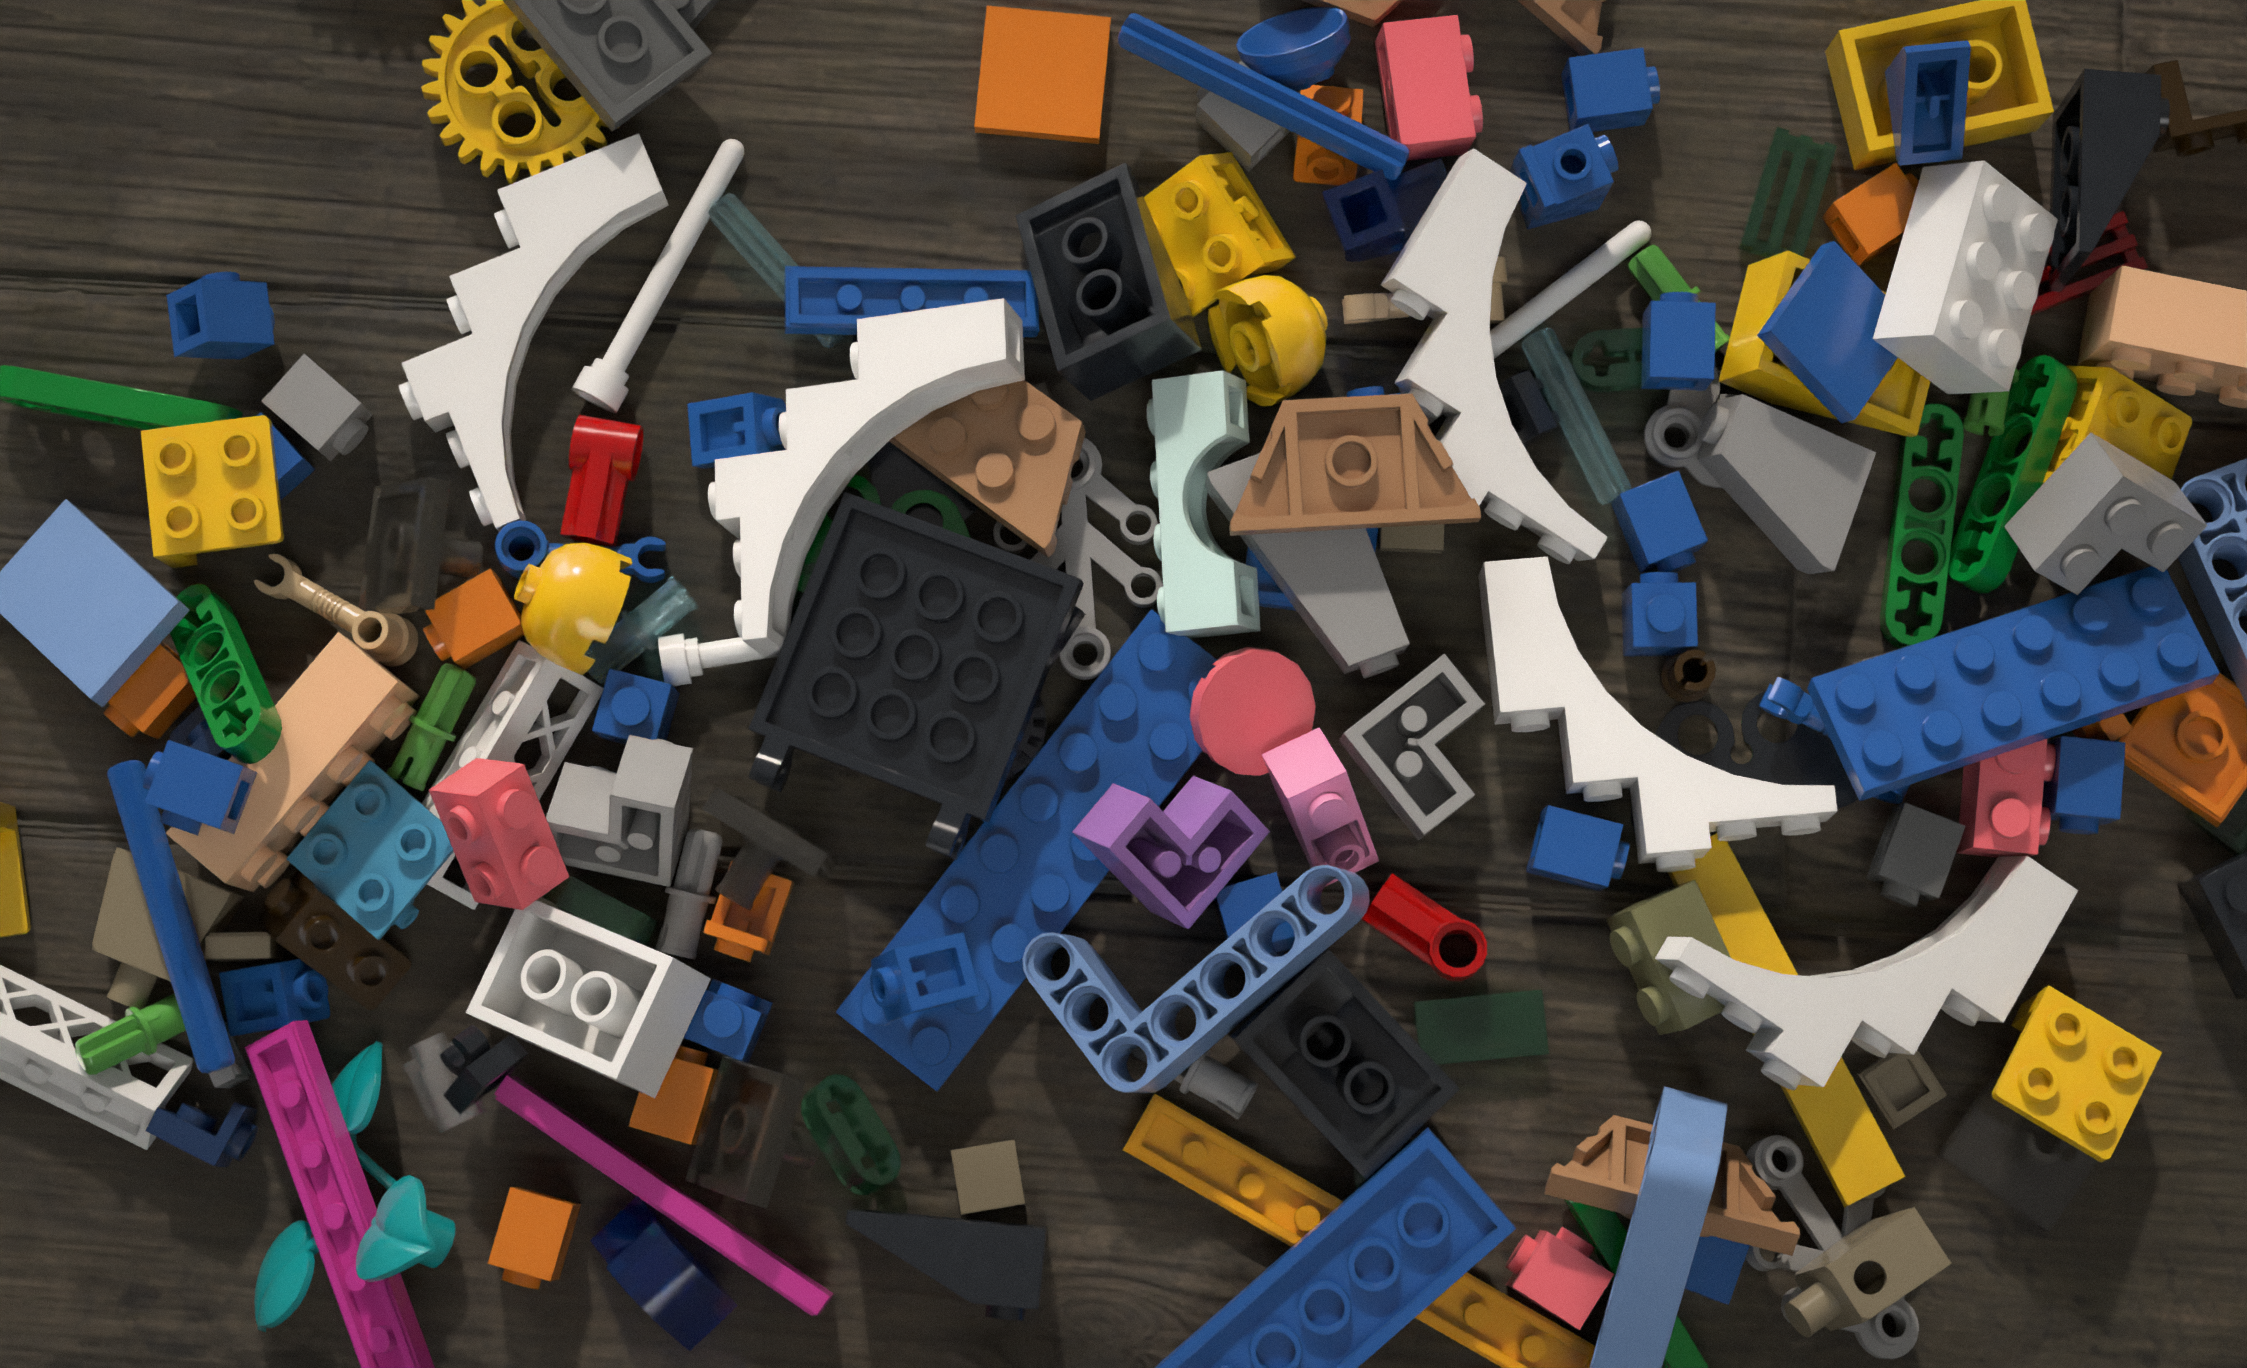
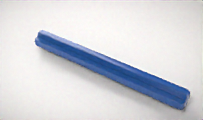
M1131 13L1121 27L1118 35V44L1121 48L1389 180H1396L1408 160L1410 150L1406 145L1137 13Z
M138 760L125 761L109 768L107 776L197 1068L201 1073L216 1072L234 1064L235 1056L166 832L163 823H160L161 816L158 807L144 803L149 791L143 787L146 772L145 765Z

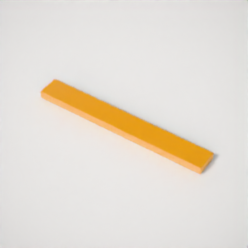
M1156 1094L1153 1095L1123 1148L1125 1152L1291 1247L1343 1202ZM1467 1272L1415 1317L1502 1368H1589L1595 1345Z

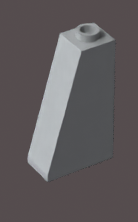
M1260 453L1207 472L1205 485L1209 496L1229 522H1231L1234 512L1238 507ZM1366 528L1240 535L1344 674L1360 669L1363 678H1368L1400 665L1396 655L1404 653L1410 643Z

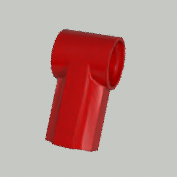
M585 415L577 417L569 449V469L572 470V476L560 532L563 538L598 546H616L628 483L635 480L639 469L644 440L643 426Z
M1393 873L1382 886L1361 919L1373 929L1429 965L1440 977L1449 981H1463L1471 978L1482 967L1487 956V941L1483 932L1475 924L1460 919ZM1462 934L1472 941L1475 948V958L1468 966L1454 968L1442 960L1439 953V944L1445 936Z

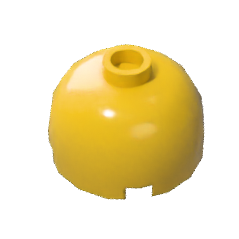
M1269 275L1237 281L1214 293L1213 298H1218L1219 304L1208 310V323L1212 342L1226 372L1231 373L1236 364L1239 367L1246 382L1249 384L1246 387L1247 399L1260 406H1272L1295 395L1311 382L1323 365L1327 340L1325 333L1327 317L1323 307L1315 298L1309 297L1302 288L1280 276Z
M570 543L551 551L540 567L528 564L520 577L514 599L524 603L521 626L526 640L534 650L553 663L584 675L596 661L584 654L593 640L606 644L621 611L631 577L619 571L631 566L632 559L610 549L589 543Z

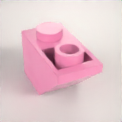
M1320 727L1262 754L1279 801L1311 868L1320 865H1330L1356 873L1379 862L1347 771ZM1334 879V880H1332L1331 882L1327 883L1326 886H1328V885H1330V884H1332V883H1334V882H1336V881H1338V880H1337V879Z

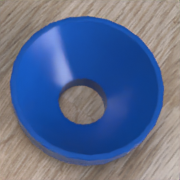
M1333 7L1303 8L1274 16L1251 27L1238 39L1236 47L1240 59L1251 70L1294 91L1310 88L1317 82L1329 79L1334 74V67L1344 55L1351 40L1350 25L1346 13L1341 9Z

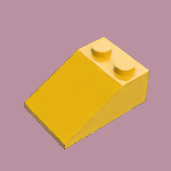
M1788 250L1748 265L1718 382L1771 404L1837 419L1757 336L1810 260ZM1897 358L1856 419L1848 422L1898 435L1917 436L1930 381Z

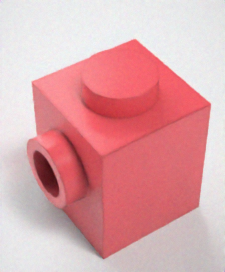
M1561 1227L1556 1236L1543 1230L1539 1231L1535 1239L1525 1235L1512 1252L1505 1268L1513 1272L1506 1284L1507 1286L1578 1330L1581 1329L1614 1274L1589 1258L1595 1247L1564 1227Z

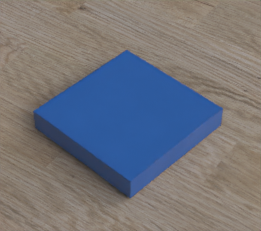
M1835 241L1819 247L1757 334L1840 423L1856 419L1898 358L1873 340L1885 294Z

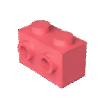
M1458 15L1383 23L1375 40V48L1389 138L1408 147L1410 151L1407 161L1467 153L1476 138V133L1482 132L1483 113L1479 96H1470L1467 73L1472 72L1474 67L1473 46L1470 36L1468 34L1461 35Z
M2047 739L1964 766L1959 823L1966 827L1956 853L1995 858L2000 856L2031 857L2038 855L2039 845L2044 846L2046 844L2050 831V810L2048 807H2042L2044 781H2051L2055 769L2056 749L2054 744L2047 743Z
M475 758L429 789V793L475 902L523 910L569 878L524 764Z

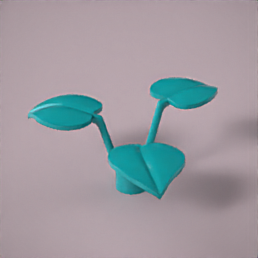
M378 1041L353 1058L332 1084L361 1167L387 1189L378 1205L376 1216L371 1221V1227L363 1236L357 1251L356 1272L360 1279L367 1282H377L389 1278L417 1263L429 1268L439 1266L448 1255L455 1237V1223L453 1220L426 1209L425 1189L420 1179L408 1175L396 1181L363 1152L357 1144L356 1134L364 1130L369 1124L379 1097L383 1044ZM299 1220L288 1226L278 1235L263 1259L257 1277L254 1298L256 1323L258 1330L266 1332V1328H274L280 1325L292 1315L308 1291L314 1273V1255L319 1252L314 1237L311 1238V1228L308 1222Z

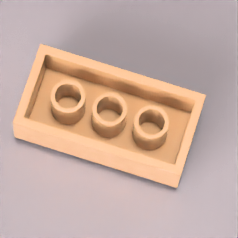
M2121 266L2089 295L2077 366L2111 367L2132 381L2134 377L2157 382V390L2167 394L2191 396L2195 394L2196 390L2218 394L2219 402L2224 405L2247 408V291Z
M338 632L275 705L282 723L281 736L275 748L265 758L256 763H241L233 756L228 760L257 772L235 833L232 834L202 823L198 836L172 826L166 834L225 884L254 892L259 885L268 888L283 874L290 864L287 860V852L302 835L305 837L330 808L328 804L344 786L347 787L369 760L375 763V760L370 755L387 736L390 740H394L410 725L411 722L408 719L411 715H416L417 713L412 706L420 696L381 663L372 658L363 648Z

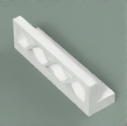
M518 640L432 787L475 758L515 763L514 755L521 743L539 737L542 755L535 767L527 770L538 800H540L602 695L603 688L583 675L553 663L538 654L532 646ZM561 678L580 691L567 713L550 718L547 700ZM428 792L422 805L440 819L432 797ZM453 852L427 885L475 910L478 902L474 901L467 882L461 888L443 878L455 857Z
M0 965V1079L147 1150L156 1139V1136L145 1131L157 1108H165V1105L191 1072L194 1059L160 1043L157 1045V1051L150 1056L141 1052L96 1075H89L78 1062L70 1037L89 1035L116 1021ZM35 1006L48 1012L52 1023L30 1027L16 1020L13 1009ZM150 1062L169 1072L157 1088L133 1077L128 1065Z

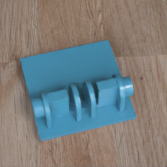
M369 760L288 856L287 860L377 940H380L392 925L396 924L400 929H405L416 919L419 910L413 905L415 897L451 856L454 850L441 820L378 765Z

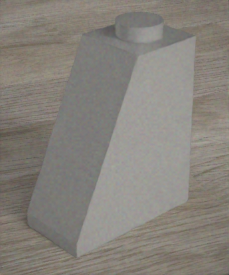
M1743 394L1718 400L1717 404L1709 408L1700 425L1699 439L1703 443L1697 460L1797 570L1806 574L1835 571L1876 452Z

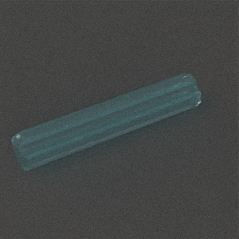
M726 194L715 202L708 211L710 220L784 302L785 266H798L797 263L734 194ZM813 334L826 348H832L847 336Z
M1550 327L1538 330L1524 339L1522 349L1536 377L1541 379L1545 387L1543 392L1552 410L1556 409L1561 419L1558 422L1598 502L1602 505L1610 504L1620 493L1630 490L1631 484L1555 331Z

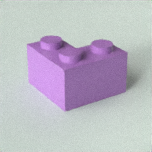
M1192 776L1164 811L1151 798L1113 783L1072 831L1151 913L1186 929L1193 925L1270 832L1231 790Z

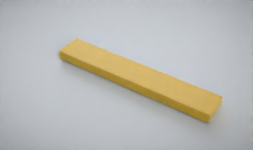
M1717 833L1710 836L1712 848L1703 858L1695 859V868L1668 872L1675 886L1692 880L1696 881L1732 959L1780 974L1798 975L1728 842L1719 841ZM1842 1056L1824 1087L1798 1085L1796 1090H1791L1781 1086L1844 1207L1905 1177Z

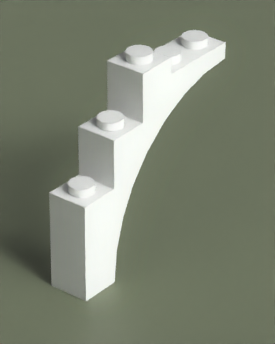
M639 133L498 189V194L505 209L494 213L496 221L508 248L520 245V248L449 276L457 295L447 299L448 306L460 333L464 334L472 331V334L402 362L408 382L399 385V389L412 419L416 420L423 417L424 421L435 433L450 426H455V430L446 433V437L459 467L464 468L470 465L478 483V488L469 491L475 510L483 526L494 523L495 528L499 532L511 522L526 521L515 483L511 428L516 385L534 333L555 296L587 258L625 228L669 206Z
M1473 148L1457 159L1381 283V286L1394 293L1391 302L1397 308L1419 320H1424L1426 315L1433 319L1394 384L1407 391L1408 394L1412 393L1426 416L1437 419L1441 413L1447 417L1435 438L1441 441L1454 463L1452 467L1471 499L1475 498L1478 505L1481 504L1482 500L1488 503L1484 510L1487 515L1513 530H1517L1520 524L1541 537L1537 544L1541 550L1563 563L1570 564L1573 558L1577 561L1595 559L1608 537L1570 508L1537 470L1512 426L1496 378L1490 334L1493 273L1505 228L1527 183Z
M1004 298L857 319L858 342L852 343L850 347L851 368L857 380L786 389V412H782L779 417L780 438L786 450L715 459V482H711L708 487L709 508L714 519L738 538L733 545V560L735 569L741 577V600H738L734 607L735 627L742 641L762 656L771 657L779 655L791 626L792 605L807 553L827 512L855 473L891 438L931 411L976 391L1025 380L1022 319Z
M1548 556L1483 563L1478 579L1494 724L1511 723L1513 732H1533L1549 728V720L1558 719L1566 794L1583 793L1584 801L1601 802L1621 798L1623 796L1622 789L1630 788L1638 864L1656 862L1658 872L1692 869L1696 867L1695 859L1703 858L1712 848L1710 832L1717 831L1719 841H1737L1757 836L1756 828L1781 826L1782 835L1810 834L1820 831V822H1826L1837 812L1834 785H1781L1733 775L1683 754L1640 725L1605 690L1578 651L1557 602Z
M2000 856L1972 895L1935 930L1894 955L1853 970L1811 976L1780 974L1736 961L1692 937H1667L1655 959L1673 971L1669 979L1676 986L1698 998H1704L1707 993L1725 1005L1721 1014L1727 1020L1748 1032L1755 1033L1746 1051L1764 1062L1761 1072L1765 1076L1791 1090H1796L1798 1085L1824 1087L1851 1040L1864 1050L1882 1058H1885L1888 1053L1914 1055L1940 1008L1954 1019L1970 1026H1974L1977 1021L2004 1023L2078 890L2029 856Z

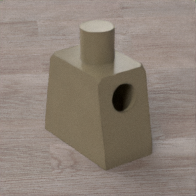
M117 847L107 879L93 937L92 950L121 962L107 998L141 1010L145 1008L157 978L160 977L170 981V977L131 851ZM177 870L205 959V936H209V933H223L241 906L244 896Z
M1915 1207L1862 1223L1796 1272L1794 1275L1795 1282L1802 1293L1786 1303L1784 1310L1792 1326L1804 1337L1812 1336L1824 1326L1833 1331L1861 1324L1952 1263Z

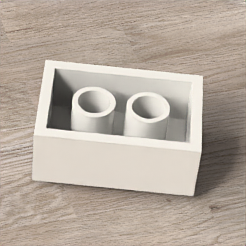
M1986 161L1923 167L1873 340L1947 394L2009 391L2015 368L2021 355V347L2033 305L2037 299L2040 280L2049 249L2054 239V231L2058 219Z
M536 900L523 910L515 909L466 1013L521 1040L655 1098L711 979L671 956Z

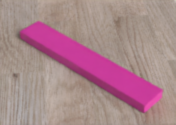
M308 1020L293 1021L246 1046L245 1049L361 1368H435L401 1274L398 1273L377 1282H367L360 1279L357 1275L356 1256L358 1247L363 1236L371 1227V1221L376 1216L377 1208Z
M507 1075L494 1093L497 1096L495 1098L497 1101L809 1315L817 1316L822 1313L834 1295L517 1076Z

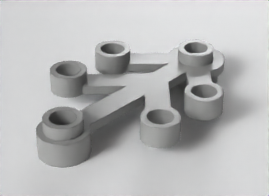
M1084 438L1079 457L1083 470L1077 477L1072 478L1073 483L1068 503L1062 506V525L1055 532L1058 540L1055 552L1047 558L1038 551L1031 561L1056 570L1065 561L1066 574L1080 578L1084 583L1075 606L1080 608L1086 615L1060 653V661L1068 674L1077 679L1088 680L1102 673L1109 664L1111 655L1108 639L1101 631L1096 629L1091 559L1124 586L1127 599L1137 607L1145 608L1154 605L1157 602L1158 590L1163 584L1160 575L1155 570L1149 567H1140L1088 523L1086 497L1120 522V533L1130 544L1144 545L1150 542L1154 537V529L1158 521L1156 514L1151 508L1141 504L1136 505L1101 475V455L1096 446ZM1135 514L1146 516L1151 523L1149 531L1140 536L1130 533L1126 522L1131 516ZM997 521L993 529L995 544L999 549L1016 555L1028 548L1029 544L1024 540L1015 545L1004 543L1000 533L1005 526ZM1145 576L1152 579L1156 586L1155 592L1147 598L1136 596L1131 589V584L1136 578ZM1080 644H1090L1098 653L1097 659L1091 665H1079L1073 658L1074 649Z
M1774 1135L1757 1141L1750 1147L1746 1155L1753 1165V1172L1760 1179L1764 1180L1771 1190L1779 1189L1819 1250L1796 1245L1793 1256L1775 1252L1773 1261L1768 1262L1763 1259L1758 1247L1749 1246L1746 1254L1748 1263L1759 1271L1779 1268L1798 1272L1859 1225L1870 1221L1874 1198L1881 1196L1886 1187L1846 1206L1840 1232L1801 1173L1804 1163L1801 1150L1797 1144L1781 1135ZM1775 1149L1783 1152L1787 1159L1788 1166L1785 1172L1779 1171L1773 1165L1772 1154ZM1799 1287L1788 1290L1781 1301L1783 1316L1789 1323L1790 1321L1786 1316L1784 1306L1802 1293ZM1903 1296L1864 1323L1841 1328L1840 1330L1855 1333L1860 1345L1872 1356L1880 1359H1894L1907 1354L1913 1348L1919 1334V1323L1914 1309L1906 1302L1905 1296ZM1885 1314L1892 1316L1895 1321L1896 1333L1893 1337L1888 1336L1882 1328V1319Z

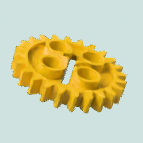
M462 0L466 14L463 20L449 14H444L442 18L447 30L451 34L450 37L431 35L429 38L431 48L441 55V58L422 61L424 73L438 80L429 82L421 86L425 99L442 101L433 106L427 113L432 124L450 122L441 132L440 138L444 146L463 141L458 152V157L462 164L465 165L477 155L482 156L480 169L484 177L488 178L499 164L504 166L508 184H513L518 177L520 169H529L530 175L533 176L541 173L543 167L551 165L553 168L563 164L564 160L570 157L575 159L585 155L584 147L588 143L599 149L607 146L606 138L599 129L601 126H608L583 96L574 101H563L552 93L557 82L566 78V76L543 48L536 51H526L520 49L515 44L517 36L526 28L503 0H486V4L480 7L472 0ZM492 38H499L525 77L528 79L535 77L540 97L561 119L559 126L553 127L548 123L525 87L522 85L516 87L511 68L489 44ZM486 63L498 70L495 80L485 87H473L464 81L466 72L476 64ZM515 113H525L536 120L533 130L523 137L513 138L508 136L501 128L504 121Z

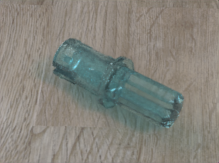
M672 575L667 579L668 582L632 612L628 609L620 612L623 619L613 627L606 644L596 641L588 648L584 655L596 660L588 670V673L595 680L605 683L609 668L620 671L647 648L655 651L658 648L655 642L658 640V637L663 636L691 611L699 608L695 599L688 596L690 593L677 578Z

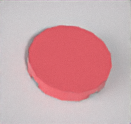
M1245 647L1224 654L1212 664L1216 667L1208 673L1206 679L1201 677L1193 692L1190 721L1195 741L1212 761L1235 774L1261 776L1268 773L1262 757L1263 753L1312 731L1316 705L1311 683L1298 664L1270 649Z

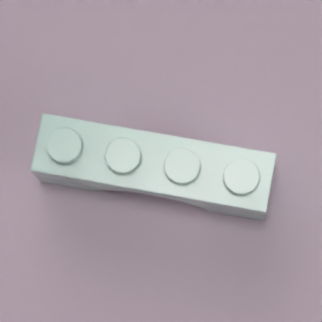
M1225 371L1152 380L1153 399H1150L1147 404V422L1151 433L1155 436L1156 461L1151 465L1150 481L1153 493L1159 501L1160 523L1155 526L1153 539L1157 557L1162 561L1163 586L1158 590L1157 608L1160 619L1165 624L1166 633L1187 636L1191 639L1260 631L1257 568L1236 561L1220 548L1212 536L1206 515L1208 491L1205 481L1207 472L1219 468L1232 453L1250 443L1246 380Z

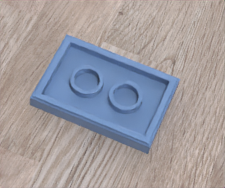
M67 499L61 503L0 571V614L81 691L101 707H104L190 611Z

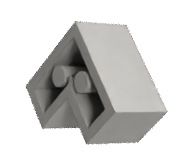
M2090 433L2004 527L2035 572L2078 595L2121 548L2164 572L2208 525L2173 480L2097 435Z
M1445 654L1345 731L1339 740L1348 754L1418 841L1475 795L1436 745L1477 714L1485 703Z
M629 735L617 773L598 766L586 767L565 762L546 816L564 864L670 887L689 828L693 748L675 745L662 739L651 740Z

